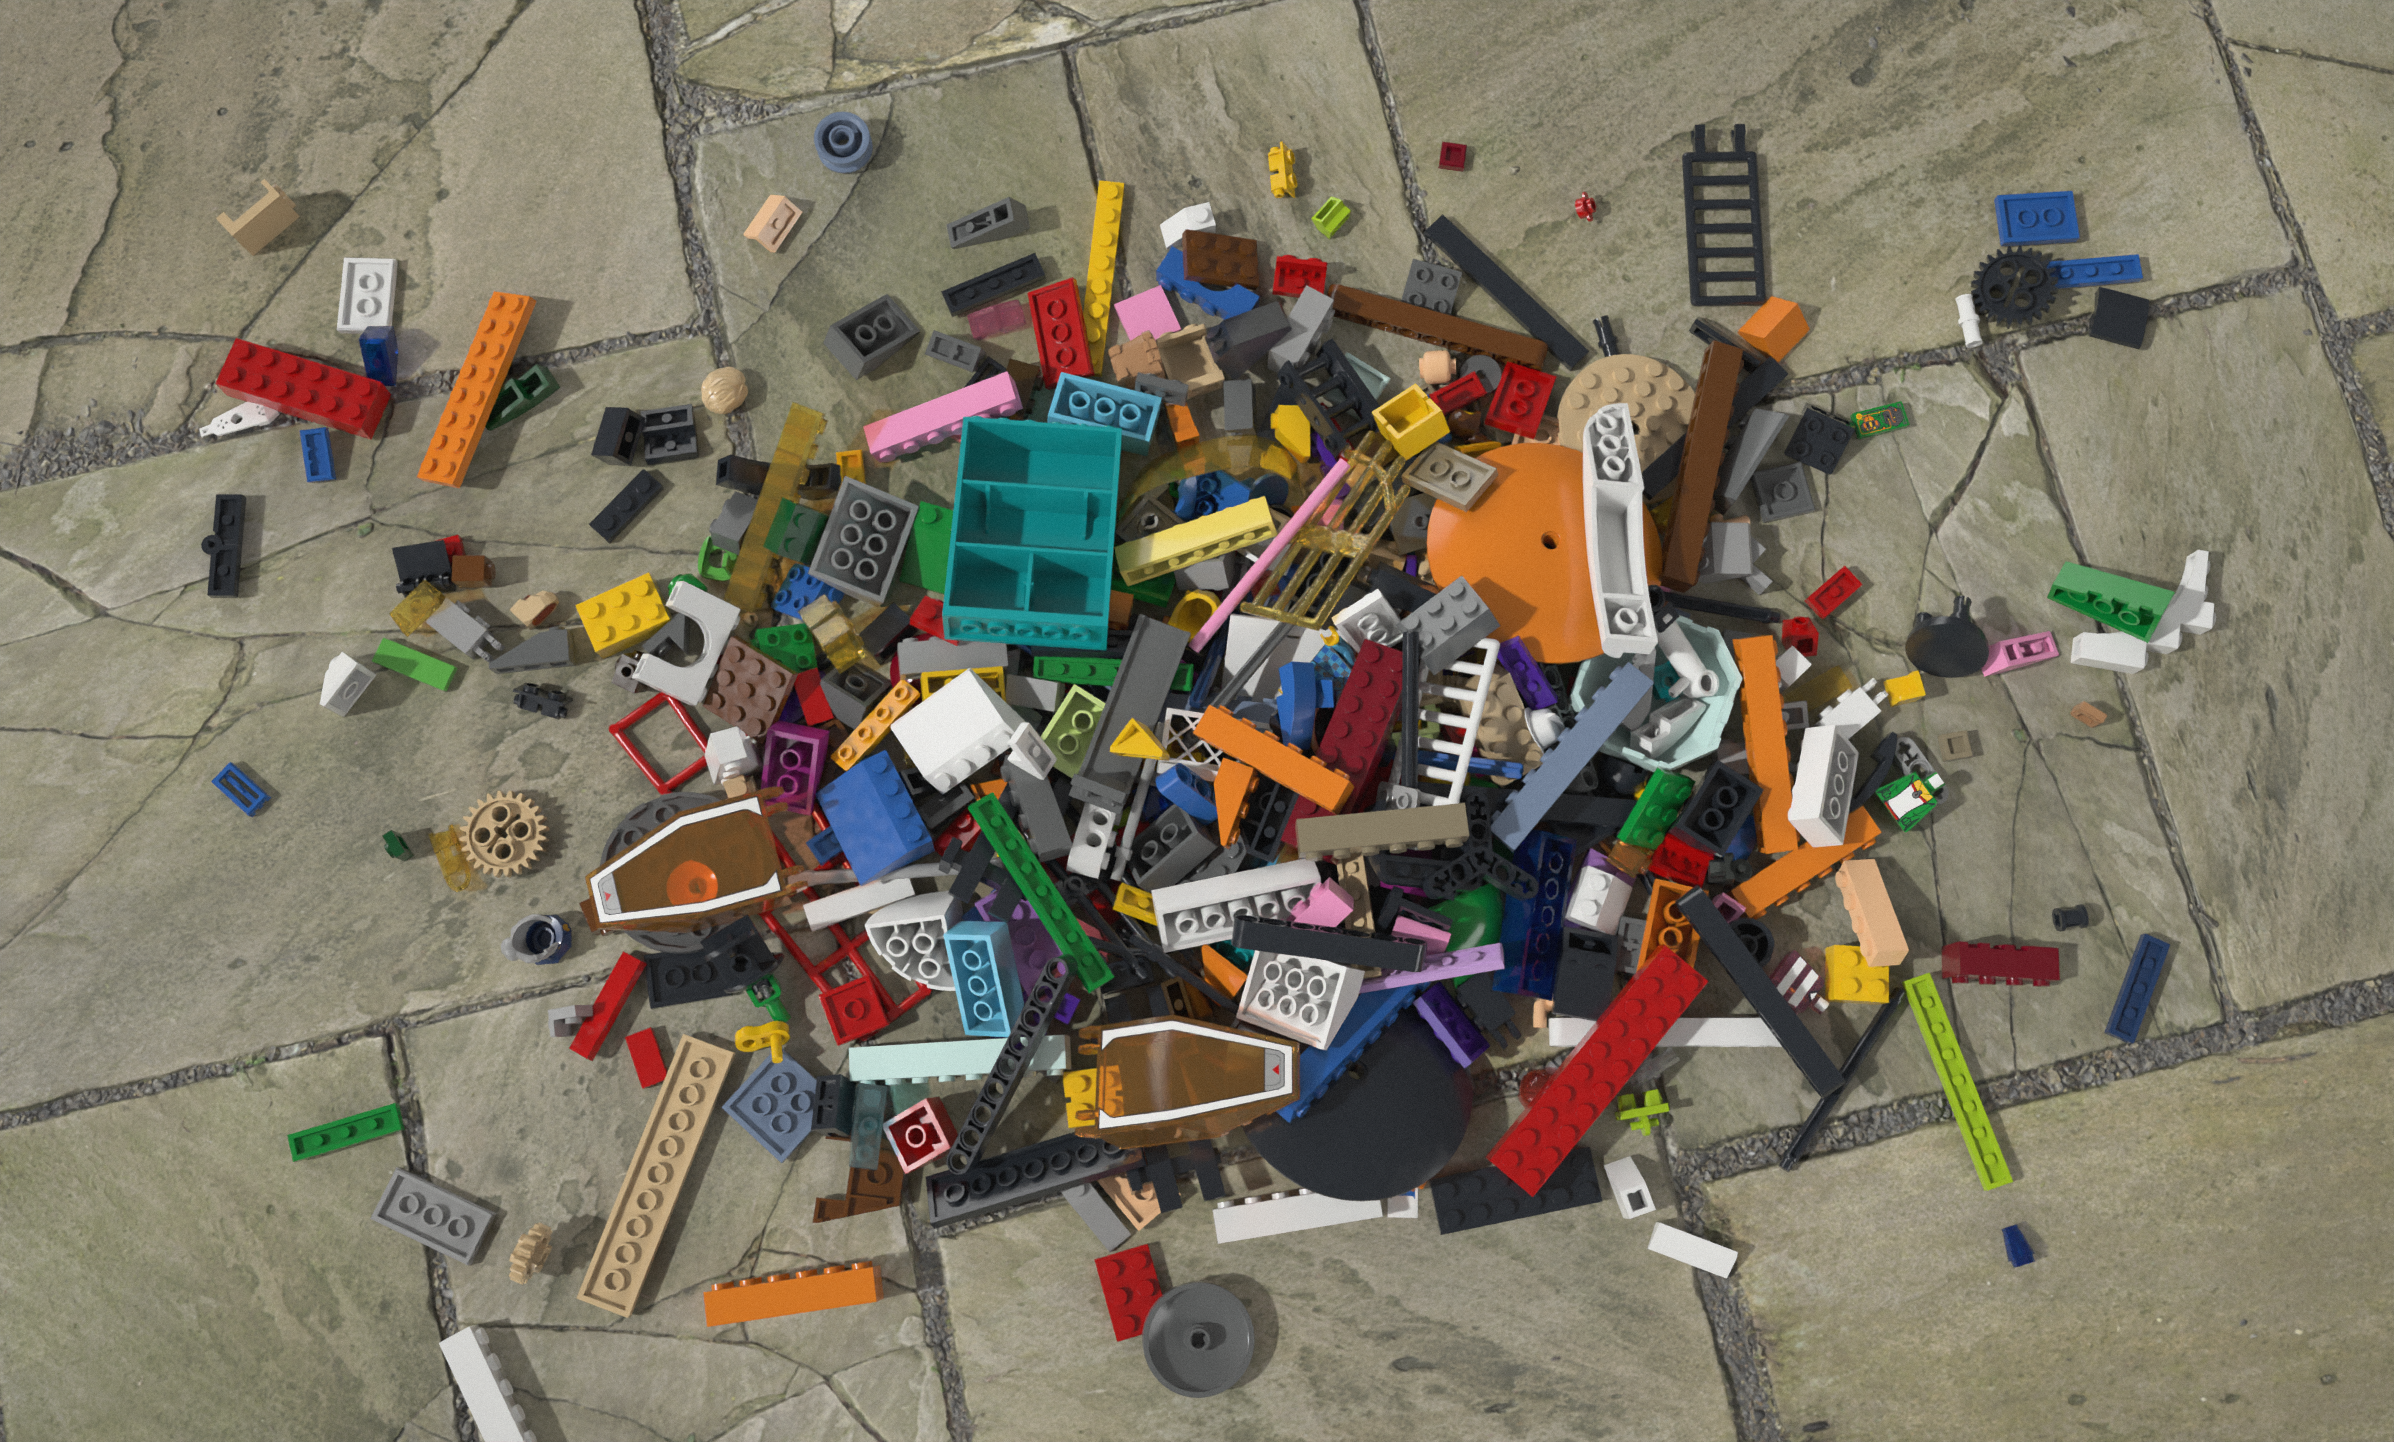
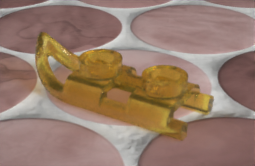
M452 824L448 826V831L439 832L436 835L430 833L428 836L447 885L453 891L461 892L469 886L471 873ZM456 846L458 855L453 856L450 847ZM442 850H443V853H444V855H445V859H443V856H442V853H441ZM465 870L466 877L464 883L456 887L450 875Z

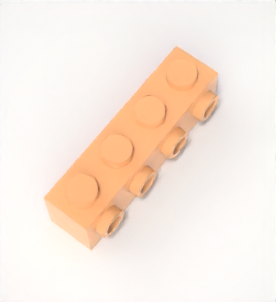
M1875 859L1844 861L1836 873L1835 881L1844 897V907L1849 911L1852 919V929L1857 933L1862 955L1866 958L1869 967L1900 965L1909 949Z

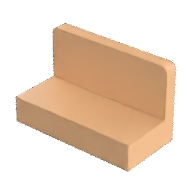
M770 195L743 235L748 239H756L768 251L775 253L803 212L785 196Z

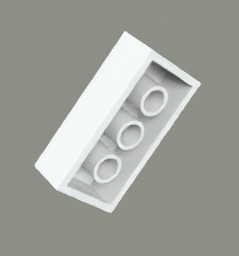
M1836 725L1805 728L1804 739L1801 741L1800 761L1797 763V777L1792 789L1793 799L1791 808L1788 811V821L1812 847L1837 846L1844 843L1859 752Z

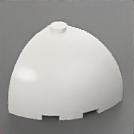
M949 891L922 894L892 903L874 913L867 920L865 928L877 953L879 955L882 954L892 965L894 971L909 981L913 979L926 984L927 988L956 991L943 934L960 921H964L961 918L964 915L961 900L949 895Z

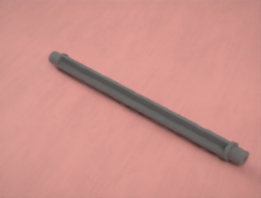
M1316 580L1311 587L1308 586L1305 593L1210 704L1217 709L1220 705L1227 707L1312 604L1320 598L1321 592L1326 588L1323 583ZM1192 728L1183 734L1184 738L1181 740L1187 749L1191 748L1199 740L1193 733L1194 730Z

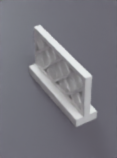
M1167 708L1161 744L1166 750L1167 745L1176 739L1185 752L1177 758H1170L1169 761L1158 760L1157 773H1164L1177 763H1182L1202 779L1215 781L1221 765L1217 756L1223 752L1219 750L1214 754L1209 745L1201 739L1198 743L1187 749L1179 738L1190 728L1195 730V725L1199 723L1204 713ZM1172 714L1182 715L1189 723L1186 728L1177 734L1170 726ZM1188 717H1195L1198 719L1194 722H1191V720ZM1251 721L1258 728H1264L1273 733L1268 723ZM1170 730L1174 736L1168 740ZM1202 743L1212 755L1203 763L1196 762L1190 753ZM1188 755L1192 761L1183 760L1182 758ZM1214 759L1218 765L1209 764V762Z

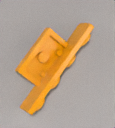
M900 680L831 755V759L846 772L857 765L892 730L890 728L891 724L902 717L920 697V693L905 680Z

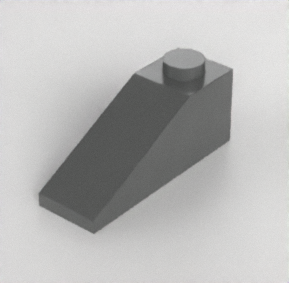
M1007 197L947 224L952 249L1010 238L1030 229L1026 206L1011 197Z
M551 627L549 631L536 634L490 662L489 669L496 674L576 666L574 635L565 627Z

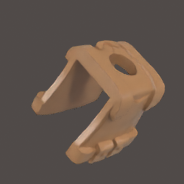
M1150 330L1141 332V335L1122 345H1115L1108 350L1119 387L1135 390L1138 372L1143 374L1151 373L1159 378L1166 379L1160 353Z

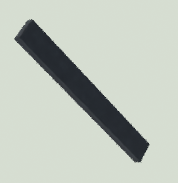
M1443 214L1425 230L1424 235L1535 339L1545 342L1549 346L1548 351L1569 371L1589 353V350Z
M1772 356L1739 384L1738 392L1732 401L1734 413L1728 421L1727 429L1733 426L1788 375ZM1687 432L1641 472L1644 484L1642 494L1649 501L1678 476Z

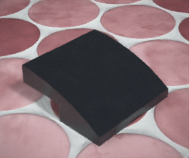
M2099 287L2095 293L2094 312L2090 317L2089 337L2139 350L2147 324L2149 299Z
M692 404L640 411L641 416L646 418L641 433L644 437L647 465L699 458L696 423Z

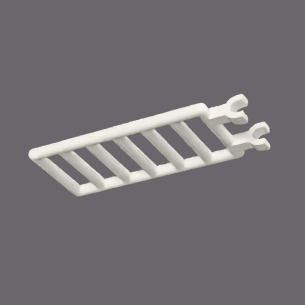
M1484 638L1473 646L1488 649L1484 665L1454 660L1444 668L1446 670L1480 675L1477 692L1427 683L1426 679L1429 668L1422 659L1420 660L1419 706L1423 693L1474 702L1470 718L1419 708L1418 719L1467 729L1463 745L1418 736V747L1460 755L1456 771L1418 764V775L1453 782L1449 798L1421 792L1420 803L1437 806L1459 803L1500 648L1498 640ZM1402 731L1388 780L1389 783L1398 785L1402 767Z

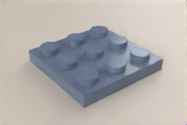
M782 1048L783 1061L781 1063H773L771 1053L721 1108L777 1160L784 1163L812 1132L811 1124L817 1079Z

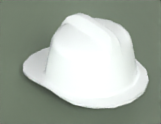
M1525 708V719L1528 729L1544 755L1546 748L1558 741L1557 738L1564 730L1563 721L1548 708L1534 711L1530 708Z

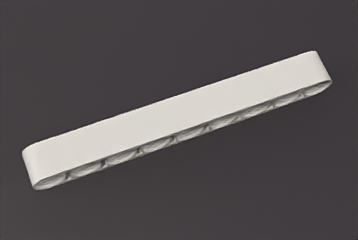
M1550 1018L1549 1046L1576 1047L1596 1021L1579 1018ZM1678 1018L1655 1047L1782 1046L1761 1018Z

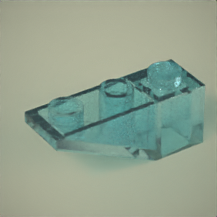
M860 1083L856 1088L851 1127L849 1167L877 1170L887 1086Z

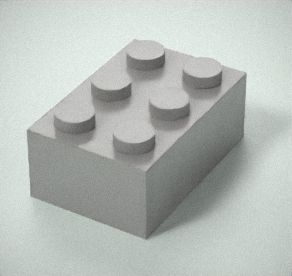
M1306 285L1288 316L1292 330L1269 350L1268 369L1278 373L1288 360H1290L1295 369L1309 363L1307 361L1310 354L1315 355L1320 347V338L1323 332L1327 334L1334 320L1332 318L1335 310L1332 308L1334 299Z

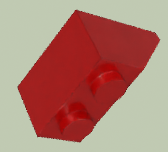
M939 1096L925 1098L882 1124L905 1174L948 1155L958 1136Z

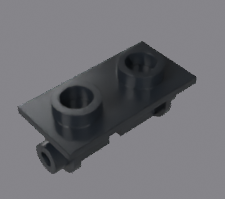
M524 683L513 689V692L519 693L515 695L513 702L518 708L537 713L539 704L543 705L541 715L558 720L566 718L568 709L565 708V705L573 701V698L566 697L562 691H545L534 683Z

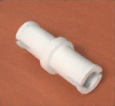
M1964 294L1955 299L1960 316L1958 323L1959 327L1963 329L1967 348L1977 347L1983 343L1978 326L1980 318L1975 313L1971 294Z

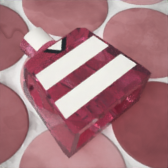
M1797 951L1787 952L1769 976V979L1796 1014L1803 1013L1808 1006L1819 1015L1822 1014L1830 1003L1818 994L1825 981Z

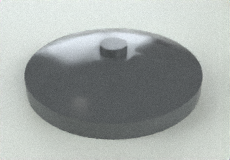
M1187 1282L1169 1289L1157 1299L1149 1310L1142 1331L1143 1353L1153 1375L1170 1391L1191 1398L1214 1396L1233 1386L1248 1368L1254 1350V1328L1248 1311L1234 1294L1210 1282Z

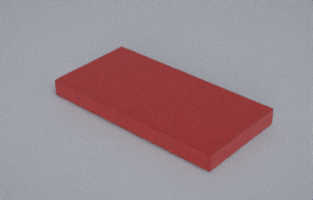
M1071 277L1028 292L1045 388L1048 390L1055 389L1061 372L1083 378L1094 376L1095 373L1077 280Z

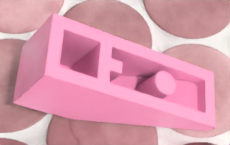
M2042 632L1999 641L1990 645L1988 660L1981 669L1984 677L2057 657L2059 653L2051 632Z

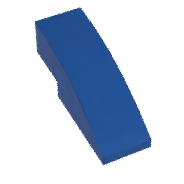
M1292 661L1279 668L1283 694L1276 697L1282 738L1284 746L1287 747L1288 743H1291L1301 750L1307 751L1310 748L1315 720L1316 686L1314 665L1308 662Z

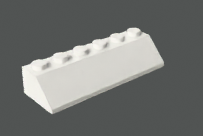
M1305 858L1151 890L1161 944L1164 949L1163 952L1166 953L1232 939L1234 918L1237 915L1279 920L1283 918L1285 920L1291 915L1293 907L1301 900L1304 902L1310 896L1313 887L1321 882L1315 861H1306Z

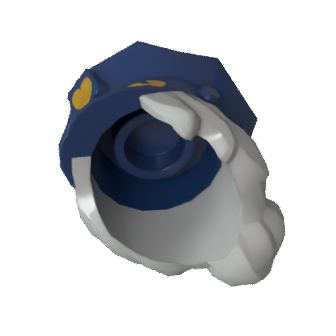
M532 914L521 919L511 928V936L504 939L501 943V952L511 961L520 959L525 963H535L536 965L558 963L563 955L572 947V930L569 923H566L557 914Z

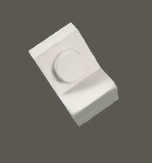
M1021 722L1008 742L1009 746L1013 749L1008 760L1038 779L1044 780L1057 758L1031 724Z

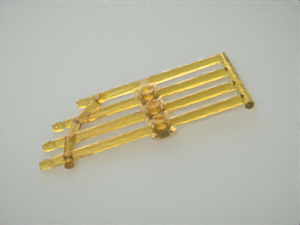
M1369 431L1355 450H1345L1344 457L1348 459L1347 463L1351 467L1288 543L1291 544L1253 602L1241 603V612L1316 631L1320 630L1404 503V499L1410 493L1411 488L1405 484L1394 497L1392 485L1405 464V457H1397L1387 473L1381 466L1387 456L1386 454L1392 448L1393 443L1386 440L1379 448L1380 450L1376 452L1373 458H1370L1365 453L1369 449L1370 444L1373 443L1376 434L1373 431ZM1358 463L1365 466L1366 469L1327 527L1317 525ZM1375 474L1380 481L1379 485L1349 530H1339L1338 528ZM1384 497L1385 512L1369 536L1359 534ZM1301 548L1311 549L1272 608L1263 606ZM1322 552L1331 553V557L1293 613L1283 611ZM1344 556L1354 558L1314 618L1304 616Z

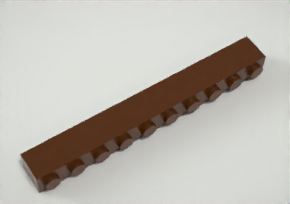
M1715 340L1704 351L1662 546L1663 567L1662 574L1658 580L1661 582L1660 586L1682 593L1688 591L1692 586H1696L1700 577V571L1697 570L1698 564L1705 553V547L1702 546L1703 540L1710 529V523L1707 522L1708 516L1715 505V499H1712L1713 492L1717 489L1720 481V476L1717 475L1718 468L1722 465L1725 453L1722 452L1723 444L1726 443L1729 437L1730 430L1727 429V425L1734 413L1732 401L1738 392L1739 383H1737V377L1744 365V360H1741L1743 349Z

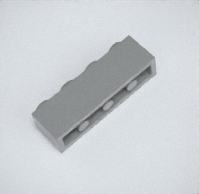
M936 636L929 638V641L907 638L903 640V643H898L900 680L920 679L922 672L1003 666V672H1007L1008 668L1007 648L1004 643L961 640L958 646H955Z

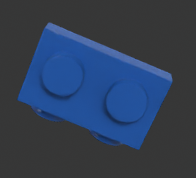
M795 563L771 603V608L799 619L810 625L813 630L823 634L845 593L809 575L810 567Z

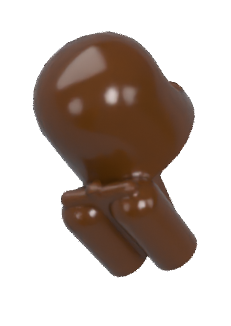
M1456 409L1450 414L1447 420L1449 433L1455 438L1466 440L1464 445L1492 442V440L1479 433L1481 411L1475 410L1471 413L1462 409Z

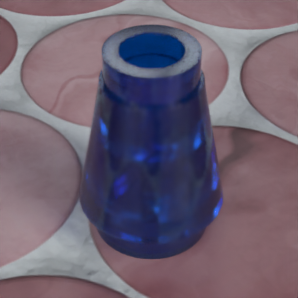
M2018 1224L2001 1229L2008 1262L2012 1263L2013 1268L2035 1262L2033 1256L2035 1252L2019 1229Z

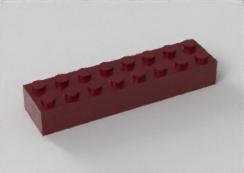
M1364 639L1315 756L1326 763V769L1332 772L1335 769H1339L1350 776L1348 781L1353 784L1354 789L1339 815L1359 813L1402 709V652L1368 639ZM1299 795L1281 841L1286 846L1298 850L1295 829L1297 819L1335 816L1336 814ZM1334 855L1323 856L1322 860L1337 866L1339 859L1334 858Z

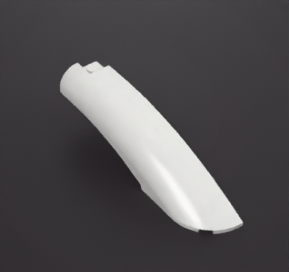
M1628 403L1610 404L1600 408L1597 413L1589 418L1583 432V500L1589 574L1602 650L1608 656L1620 658L1624 652L1650 654L1658 643L1649 598L1644 556L1642 491L1644 490V484Z

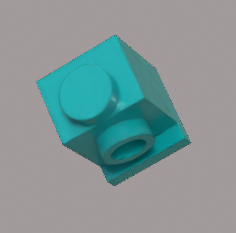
M1670 661L1654 668L1652 694L1655 701L1664 698L1667 703L1681 697L1680 694L1676 698L1671 697L1668 692L1680 679ZM1666 677L1669 678V681L1671 683L1670 687L1666 686L1664 683Z

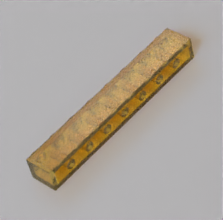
M792 402L723 601L751 613L755 612L757 608H762L766 598V594L762 592L765 584L771 583L775 573V569L771 568L775 558H780V555L768 550L763 545L782 497L797 503L800 502L801 495L797 493L800 485H805L810 474V470L806 469L810 459H815L819 445L815 444L818 434H824L828 420L824 419L826 413L797 402Z

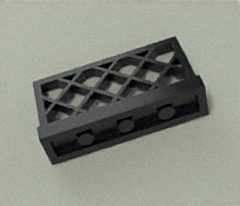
M1393 886L1374 916L1376 933L1389 935L1392 934L1398 915L1446 932L1453 922V919L1403 899L1404 889Z

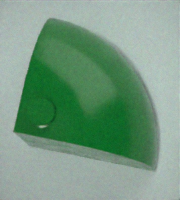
M1491 883L1469 893L1458 895L1454 901L1447 900L1428 908L1453 919L1452 925L1447 931L1451 936L1445 952L1500 942L1504 926L1503 899L1500 889ZM1476 974L1452 977L1450 980L1454 989H1457Z

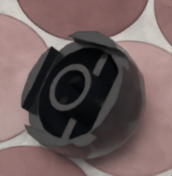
M1602 753L1597 768L1600 782L1608 787L1607 793L1618 798H1622L1623 794L1634 795L1639 793L1646 787L1653 773L1650 770L1618 758L1616 759L1605 753Z
M1741 917L1729 922L1730 927L1760 967L1766 966L1772 958L1775 946L1771 931L1762 922L1753 918Z

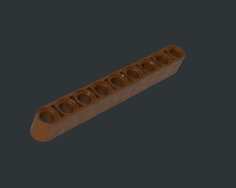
M1339 284L1329 286L1327 296L1334 299L1332 309L1335 310L1333 317L1471 356L1485 355L1503 365H1506L1508 361L1537 371H1542L1549 348L1543 341Z

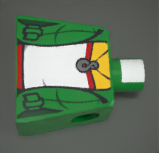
M1915 771L1879 787L1875 792L1906 833L1938 804L1932 793L1946 784L1937 772L1922 780Z

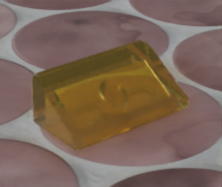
M424 580L389 614L401 631L408 637L443 604L446 596Z

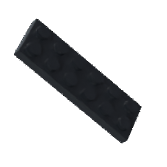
M1590 1147L1571 1150L1534 1197L1496 1166L1428 1180L1440 1235L1603 1202Z

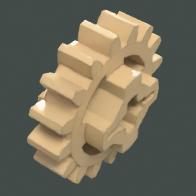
M535 1223L534 1227L530 1228L528 1235L524 1233L521 1235L509 1260L513 1262L510 1267V1280L523 1285V1283H527L528 1279L532 1278L534 1272L539 1273L542 1270L552 1249V1246L548 1244L552 1238L550 1237L552 1234L551 1227L542 1223Z

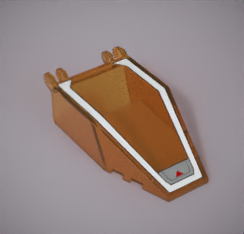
M783 787L764 788L680 811L586 875V884L597 929L688 933L736 920L747 914L750 916L792 904L790 895L805 890L808 887V882L797 881L786 886L784 878L804 872V866L797 865L784 870L781 869L768 815L787 810L788 804L780 802L767 807L766 799L784 794Z
M1176 1015L1101 1026H1087L1079 1030L1080 1038H1098V1045L1085 1044L1078 1047L1079 1054H1097L1095 1110H1080L1076 1112L1075 1116L1076 1119L1082 1121L1095 1119L1094 1127L1083 1126L1075 1128V1135L1078 1137L1100 1138L1120 1149L1218 1138L1229 1134L1230 1130L1240 1125L1246 1126L1252 1123L1253 1119L1265 1113H1273L1300 1099V1044L1298 1042Z

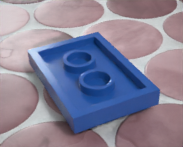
M2073 191L1997 195L1994 199L2001 247L2076 242L2080 238Z

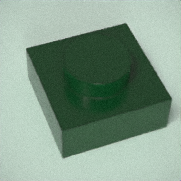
M390 830L382 835L386 842L384 848L392 858L406 861L414 856L400 833Z

